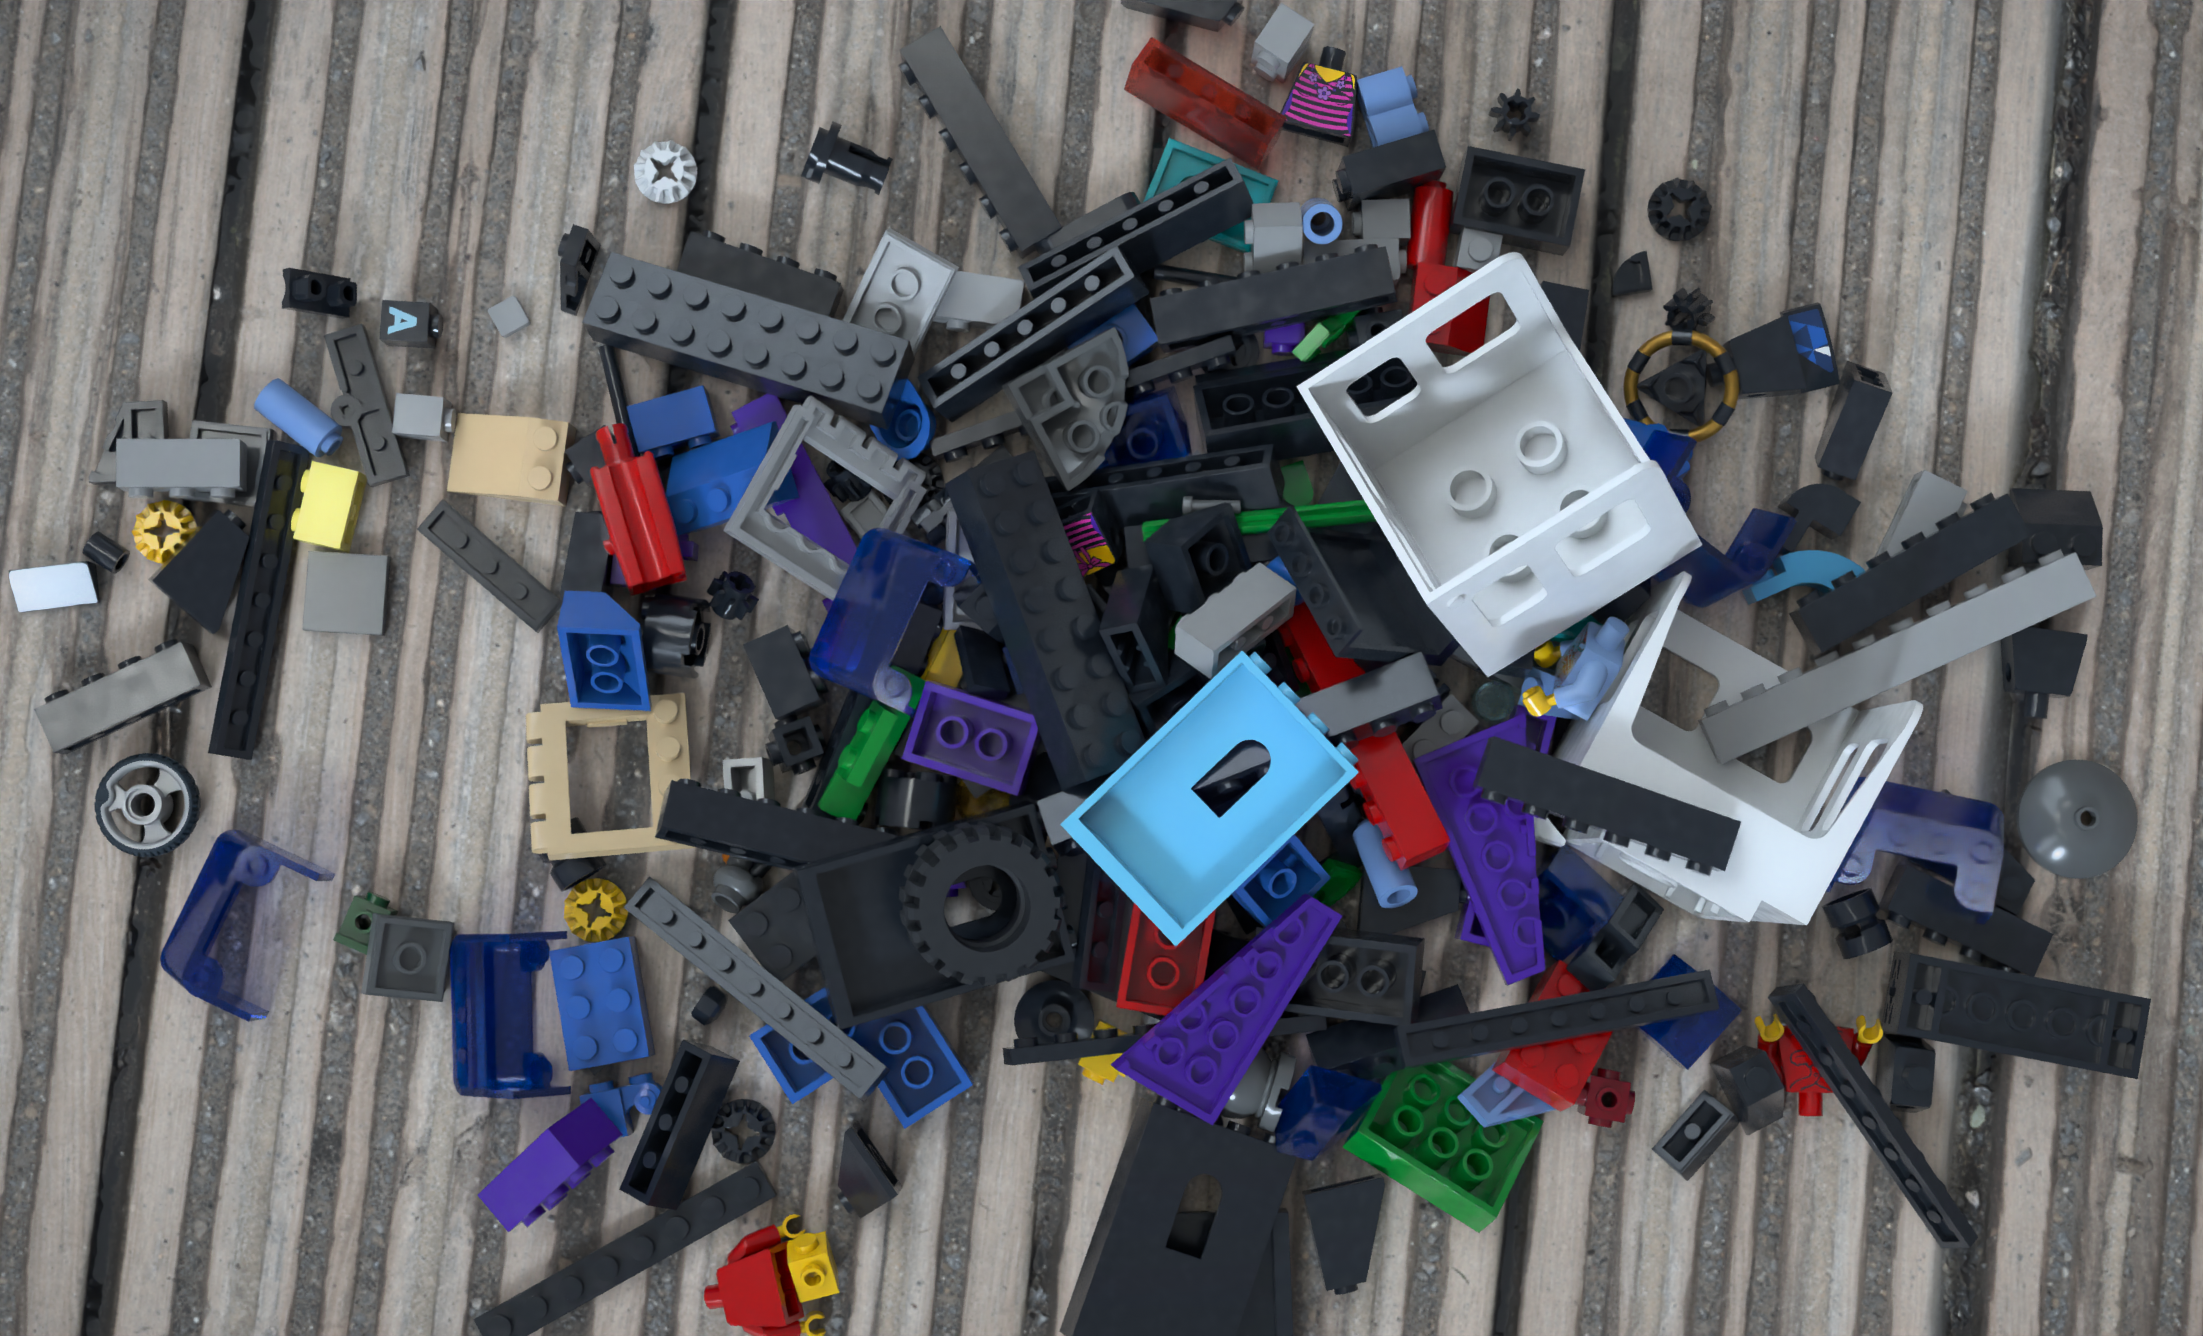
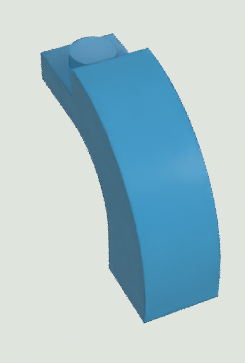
M1821 550L1797 551L1771 560L1777 575L1775 576L1773 570L1770 569L1750 578L1753 586L1742 590L1748 605L1794 586L1811 587L1825 594L1834 589L1831 583L1832 580L1853 570L1856 576L1865 570L1852 560L1832 552Z

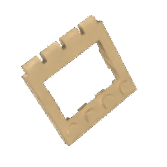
M685 693L651 695V711L573 708L570 702L540 704L541 712L526 714L527 743L542 744L527 748L528 780L533 782L544 781V783L529 786L530 818L546 819V821L533 822L530 825L533 853H548L550 861L696 848L655 838L664 793L671 780L691 779ZM646 720L653 827L571 834L566 727L587 725V728L627 725V722Z

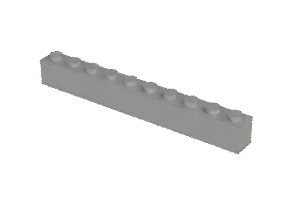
M2061 549L2039 558L2038 561L2041 566L2026 572L2023 566L2001 575L2003 583L1991 589H1988L1986 583L1976 586L1963 593L1966 600L1951 606L1949 600H1946L1926 609L1928 617L1914 623L1912 617L1903 619L1888 626L1891 634L1880 639H1876L1874 633L1852 642L1854 650L1839 656L1837 650L1815 659L1817 667L1802 673L1800 667H1797L1777 676L1780 684L1769 689H1765L1762 683L1740 693L1743 698L1740 702L1728 706L1726 700L1704 709L1706 717L1698 720L1717 763L1724 764L2096 597L2077 553L2063 555Z

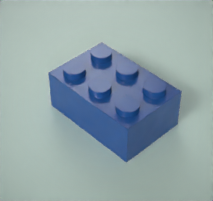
M635 936L549 951L569 1071L655 1055Z

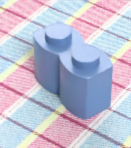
M1402 66L1357 80L1356 96L1366 123L1372 148L1429 131L1424 113H1417L1413 103V99L1417 98L1414 79L1412 75H1405Z

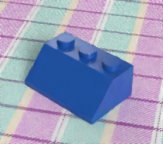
M776 421L673 456L666 497L677 536L703 531L729 521L779 432ZM791 468L779 489L774 490L764 510L800 498Z
M565 591L557 630L571 707L651 711L652 702L640 624L606 592Z

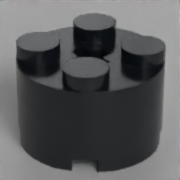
M657 593L654 597L646 596L644 598L641 610L642 619L645 620L642 641L647 672L693 679L699 676L694 668L695 666H704L711 634V623L704 622L703 611L711 612L708 600Z
M883 768L878 778L873 825L924 830L955 821L958 777L940 775L939 773L920 771L914 773Z

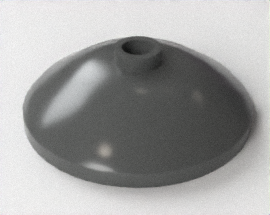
M2088 760L2060 761L2039 771L2025 786L2018 802L2016 814L2018 834L2030 857L2045 870L2058 876L2073 879L2095 877L2106 873L2119 864L2127 855L2134 842L2138 823L2135 801L2127 785L2112 770ZM2084 811L2088 812L2091 816V822L2088 826L2083 825L2080 820L2081 814Z

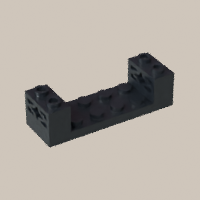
M1894 951L1881 1025L1883 1031L2138 1079L2151 999L1913 953Z

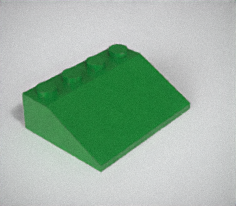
M1450 1062L1405 1070L1401 1069L1381 1078L1359 1114L1342 1148L1480 1233L1497 1218L1544 1121L1533 1115L1484 1128L1457 1098L1476 1079Z

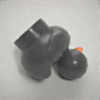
M722 854V859L727 865L720 866L714 873L713 883L715 890L711 898L721 909L730 913H738L742 906L749 905L760 897L763 890V881L760 876L754 877L748 872L753 866L754 861Z

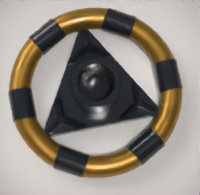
M1671 330L1660 333L1637 349L1627 365L1623 384L1626 408L1634 421L1642 422L1646 425L1657 424L1649 417L1639 399L1638 390L1699 426L1691 430L1667 429L1675 442L1685 444L1702 442L1720 431L1735 411L1739 397L1737 368L1728 351L1719 342L1706 334L1694 330ZM1671 345L1696 346L1702 349L1638 383L1639 376L1651 356L1660 349ZM1707 353H1709L1714 358L1724 377L1725 390L1723 401L1711 419L1705 423Z

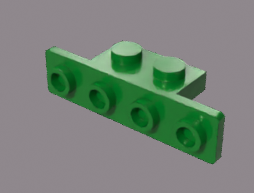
M896 665L890 667L870 707L861 715L857 731L850 745L844 748L839 757L838 767L818 803V807L821 810L837 818L857 819L921 698L926 682L924 679Z

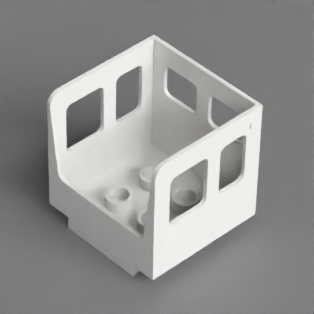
M1507 253L1496 258L1297 386L1425 603L1487 677H1490L1702 546L1698 535L1659 464L1654 460H1650L1567 333L1528 263L1520 253ZM1496 292L1502 293L1517 319L1516 323L1509 330L1449 367H1443L1425 342L1427 336L1487 296ZM1395 357L1400 358L1416 380L1417 386L1410 393L1377 414L1365 416L1346 392L1347 388L1387 360Z
M1683 571L1651 587V597L1627 619L1625 624L1628 626L1629 632L1624 638L1623 663L1619 673L1588 721L1581 717L1580 720H1571L1552 756L1741 821L1726 870H1712L1710 876H1705L1685 869L1686 860L1671 856L1669 862H1665L1645 855L1646 847L1631 841L1628 848L1604 841L1605 832L1590 827L1587 834L1566 828L1562 836L1566 840L1565 844L1636 882L1638 885L1697 918L1807 925L1916 727L1923 711V704L1916 700L1862 711L1849 707L1807 726L1806 728L1811 734L1810 743L1791 778L1785 783H1778L1736 759L1724 764H1718L1700 724L1693 731H1685L1640 706L1661 649L1664 648L1716 678L1718 689L1708 707L1726 700L1728 706H1731L1743 700L1740 693L1762 683L1765 689H1769L1780 684L1777 676L1788 671L1677 609L1692 579V575ZM1888 743L1878 763L1839 814L1873 750L1879 744ZM1858 748L1818 823L1812 831H1809L1849 756ZM1652 750H1665V757Z

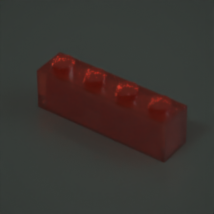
M1153 37L1149 39L1132 63L1124 88L1128 93L1257 170L1277 143L1287 119L1284 115Z

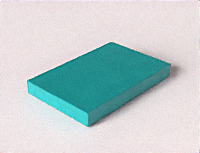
M1169 138L1144 202L1225 159ZM1234 163L1245 182L1253 203H1270L1279 180ZM1244 221L1208 239L1241 253L1251 252V244H1245Z

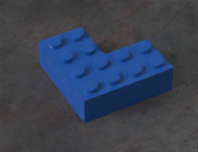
M825 987L804 1000L836 1026ZM927 1005L841 1029L890 1069L878 1085V1088L904 1129L971 1087L975 1082ZM768 1024L749 1035L792 1104L833 1079L830 1074Z

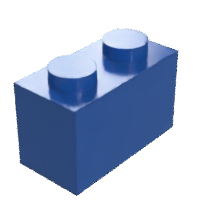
M704 385L626 406L639 453L643 456L646 451H651L655 461L673 456V449L689 446V449L692 450L710 444L713 438L720 437L710 396Z

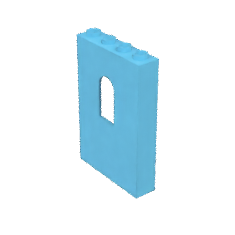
M1241 651L1060 824L1175 946L1185 939L1359 773L1354 767L1359 759L1342 742L1335 747L1324 736L1330 729L1314 712L1306 717L1295 706L1301 699L1285 682L1277 687L1271 681L1267 674L1272 669L1255 651L1249 657L1244 651ZM1244 740L1259 741L1270 753L1271 764L1268 772L1219 818L1191 788L1238 743Z

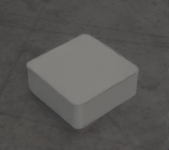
M511 296L488 309L490 317L500 335L504 338L531 324L515 296Z

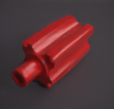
M624 423L612 424L617 444L613 443L608 426L596 432V439L600 444L606 465L600 469L597 466H593L590 469V474L610 537L609 540L603 541L605 551L609 555L615 554L631 596L660 586L685 581L687 576L674 520L654 455L651 451H646L642 457H635L628 435V427Z

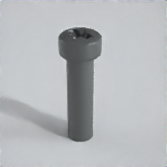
M1184 496L1182 512L1183 515L1226 502L1231 503L1234 514H1241V500H1193L1192 496Z

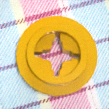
M162 500L147 504V507L136 515L135 526L131 532L134 535L135 547L146 559L163 564L196 530L197 524L192 513L186 507L177 502ZM165 519L167 526L180 531L179 533H173V535H167L165 542L162 543L161 537L150 533V530L160 528L162 521Z
M587 879L572 888L564 901V919L571 933L584 941L602 942L609 940L621 931L627 920L628 911L624 908L627 900L624 893L617 885L605 879ZM600 893V907L605 909L606 912L612 913V915L597 917L590 927V913L580 908V904H593L595 899H598Z

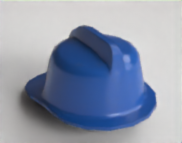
M907 379L889 429L886 430L870 425L879 442L898 454L896 461H899L901 458L910 460L918 456L922 450L931 448L929 441L933 440L937 423L933 411L922 401L912 382Z

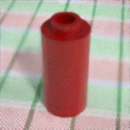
M1433 180L1414 189L1410 222L1411 238L1407 247V268L1410 270H1414L1418 262L1445 265L1454 192L1446 189L1447 184L1444 182Z

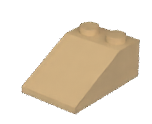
M458 413L447 491L566 506L570 472L565 464L571 460L565 450L574 445L576 428L569 422L532 417Z

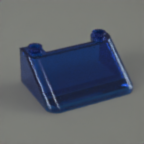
M886 528L869 530L859 543L811 649L809 662L812 670L826 680L913 718L916 710L908 706L912 697V685L904 674L890 668L891 662L928 581L941 587H954L965 579L967 573L977 577L978 570L976 565L971 560Z

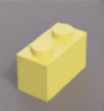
M312 461L310 470H305L301 480L300 489L304 493L301 508L295 509L291 520V530L295 531L293 538L303 543L349 553L367 482L366 475L359 471Z

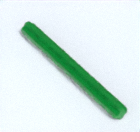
M1365 500L1295 506L1305 527L1316 528L1377 521ZM1288 507L1241 512V514H1235L1241 535L1268 532ZM1170 519L1144 522L1142 525L1143 541Z

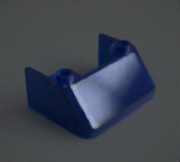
M1654 429L1643 450L1650 460H1654L1659 464L1686 513L1690 507L1691 493L1688 486L1676 476L1697 441L1691 437ZM1753 508L1725 555L1698 535L1702 546L1651 577L1661 583L1683 571L1692 575V579L1682 600L1693 606L1708 607L1760 580L1767 573L1797 521L1793 517Z
M228 830L217 837L161 952L160 962L163 970L191 995L250 1022L266 1019L269 1011L223 990L222 987L225 982L224 968L216 959L208 956L243 883L252 887L268 885L275 879L281 865L315 881H332L335 873L246 831Z
M567 931L459 934L454 937L450 949L453 1081L460 1095L522 1099L571 1094V1086L550 1085L553 1077L552 1064L543 1053L533 1052L531 972L541 971L549 959L550 947L547 940L567 939Z

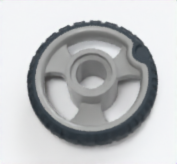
M154 753L136 754L117 762L102 778L95 796V817L104 837L117 849L139 857L159 856L178 848L194 831L200 815V793L192 775L176 760ZM143 767L159 768V778L154 785H136L126 791L119 784V781L133 770ZM177 790H182L185 800L184 814L178 827L171 833L163 824L173 811L174 804L170 794ZM149 794L155 801V808L150 815L146 816L141 810V801ZM122 808L124 816L130 822L144 825L145 837L142 843L126 837L116 826L111 812Z

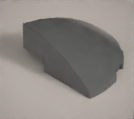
M1115 327L1072 347L1001 385L1031 439L1066 491L1083 482L1104 461V454L1114 436L1120 433L1128 405L1125 402V380L1129 376L1122 341Z

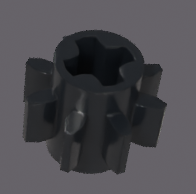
M1518 88L1514 95L1509 98L1505 94L1500 93L1497 100L1501 108L1493 107L1489 111V116L1497 118V124L1493 129L1494 133L1500 130L1508 133V141H1512L1514 135L1520 131L1524 136H1529L1531 127L1527 122H1537L1540 114L1532 112L1531 106L1535 101V97L1527 100L1521 96V91ZM1517 110L1521 112L1520 119L1514 117L1510 120L1507 117L1509 111L1512 113Z
M1683 287L1673 294V299L1663 305V308L1668 311L1665 325L1670 326L1673 330H1694L1703 333L1705 326H1708L1715 320V317L1710 314L1713 300H1708L1701 293L1700 288L1695 289L1687 294Z
M831 460L828 464L826 473L830 479L824 483V486L833 497L837 496L844 503L847 499L851 502L859 501L869 494L872 489L870 484L834 460Z
M723 571L719 579H713L706 591L709 595L713 596L709 603L712 610L719 617L727 620L735 618L743 620L746 613H751L759 601L756 596L752 595L756 586L751 578L738 571H733L729 574Z

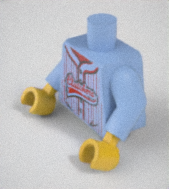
M1609 617L1603 626L1594 622H1588L1575 639L1561 641L1560 646L1554 647L1549 639L1536 647L1534 660L1539 666L1548 668L1559 658L1560 660L1556 667L1552 694L1546 696L1541 686L1531 687L1523 693L1524 699L1522 702L1528 712L1538 717L1547 713L1552 706L1557 705L1558 709L1564 708L1588 721L1622 667L1625 646L1624 638L1629 632L1628 626L1616 617Z

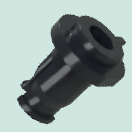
M832 121L829 131L819 127L801 177L819 184L823 173L855 186L875 190L874 193L879 195L893 159L890 157L884 159L868 148L838 137L842 126L839 123Z

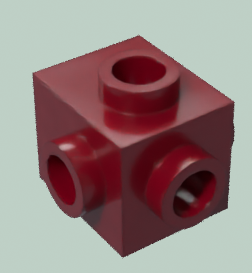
M1597 1068L1596 1074H1590L1575 1105H1578L1577 1112L1589 1116L1588 1124L1612 1128L1613 1121L1624 1123L1626 1114H1632L1635 1103V1091L1630 1090V1082L1620 1079L1621 1072ZM1606 1092H1612L1611 1105L1609 1107H1605L1601 1102L1602 1095Z

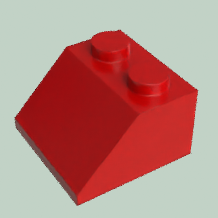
M1418 262L1413 271L1408 315L1473 273L1459 267ZM1490 295L1431 332L1425 340L1431 351L1468 356L1482 347L1485 340Z

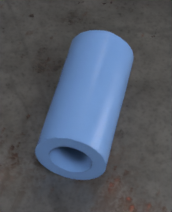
M1312 198L1301 206L1302 231L1310 241L1317 244H1328L1339 236L1343 224L1342 217L1331 202L1324 198ZM1324 212L1325 220L1322 224L1315 225L1311 222L1315 214Z
M280 378L272 380L258 395L254 409L314 456L322 457L325 454L330 456L342 444V426Z
M1368 818L1358 824V828L1353 832L1352 837L1380 906L1383 908H1396L1407 904L1418 893L1409 868L1401 871L1396 861L1391 862L1388 859L1382 846L1384 836L1378 824L1373 826Z

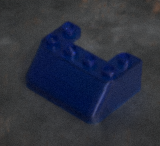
M1858 777L1839 814L1867 777ZM1886 781L1826 892H1831L1835 882L1846 885H1857L1864 882L1871 873L1875 851L1892 853L1957 867L1953 889L1954 897L1964 909L1978 912L1976 923L1985 925L1993 914L2003 861L2004 815L1996 805L1990 802Z

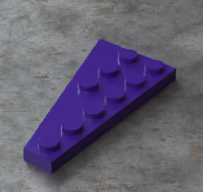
M1526 713L1412 759L1419 779L1451 840L1448 845L1449 851L1504 983L1507 986L1545 970L1542 920H1540L1538 897L1539 881L1535 859L1534 816L1521 812L1523 804L1507 799L1505 806L1485 800L1480 797L1482 790L1472 786L1489 738L1495 736L1527 747Z
M1304 893L1117 1058L1111 1066L1213 1126L1336 928L1342 915L1307 893Z

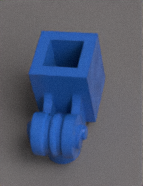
M652 1072L628 1077L630 1085L614 1087L613 1080L589 1085L590 1092L579 1096L580 1103L583 1104L592 1097L623 1134L621 1137L629 1136L634 1133L630 1115L632 1107L635 1105L639 1112L651 1114L661 1092L662 1086L653 1080Z

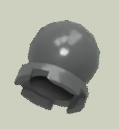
M1261 1048L1220 1115L1225 1118L1243 1119L1255 1114V1117L1259 1118L1257 1128L1274 1132L1283 1110L1279 1108L1281 1098H1278L1281 1088L1286 1090L1290 1088L1297 1060L1295 1059L1296 1057L1281 1051L1278 1058L1271 1061L1265 1050Z

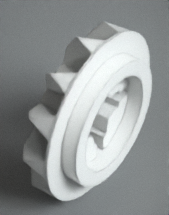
M672 140L668 142L654 141L651 146L641 150L640 156L634 164L635 182L642 194L648 199L662 204L674 203L685 198L693 189L697 179L696 162L686 147ZM656 161L664 166L673 162L674 165L671 170L678 181L669 180L667 177L657 180L659 172L654 162Z

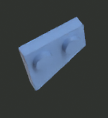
M1495 1063L1457 1096L1459 1101L1484 1128L1557 1110L1494 1072L1492 1068Z

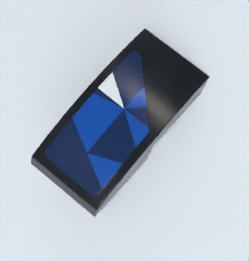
M1817 302L1780 312L1781 317L1788 316L1807 388L1801 391V393L1840 384L1834 350L1821 304Z

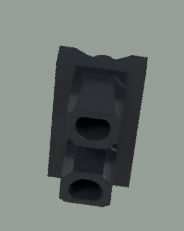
M295 268L283 269L285 295L282 300V309L341 319L350 317V307L357 304L356 282H351V278Z

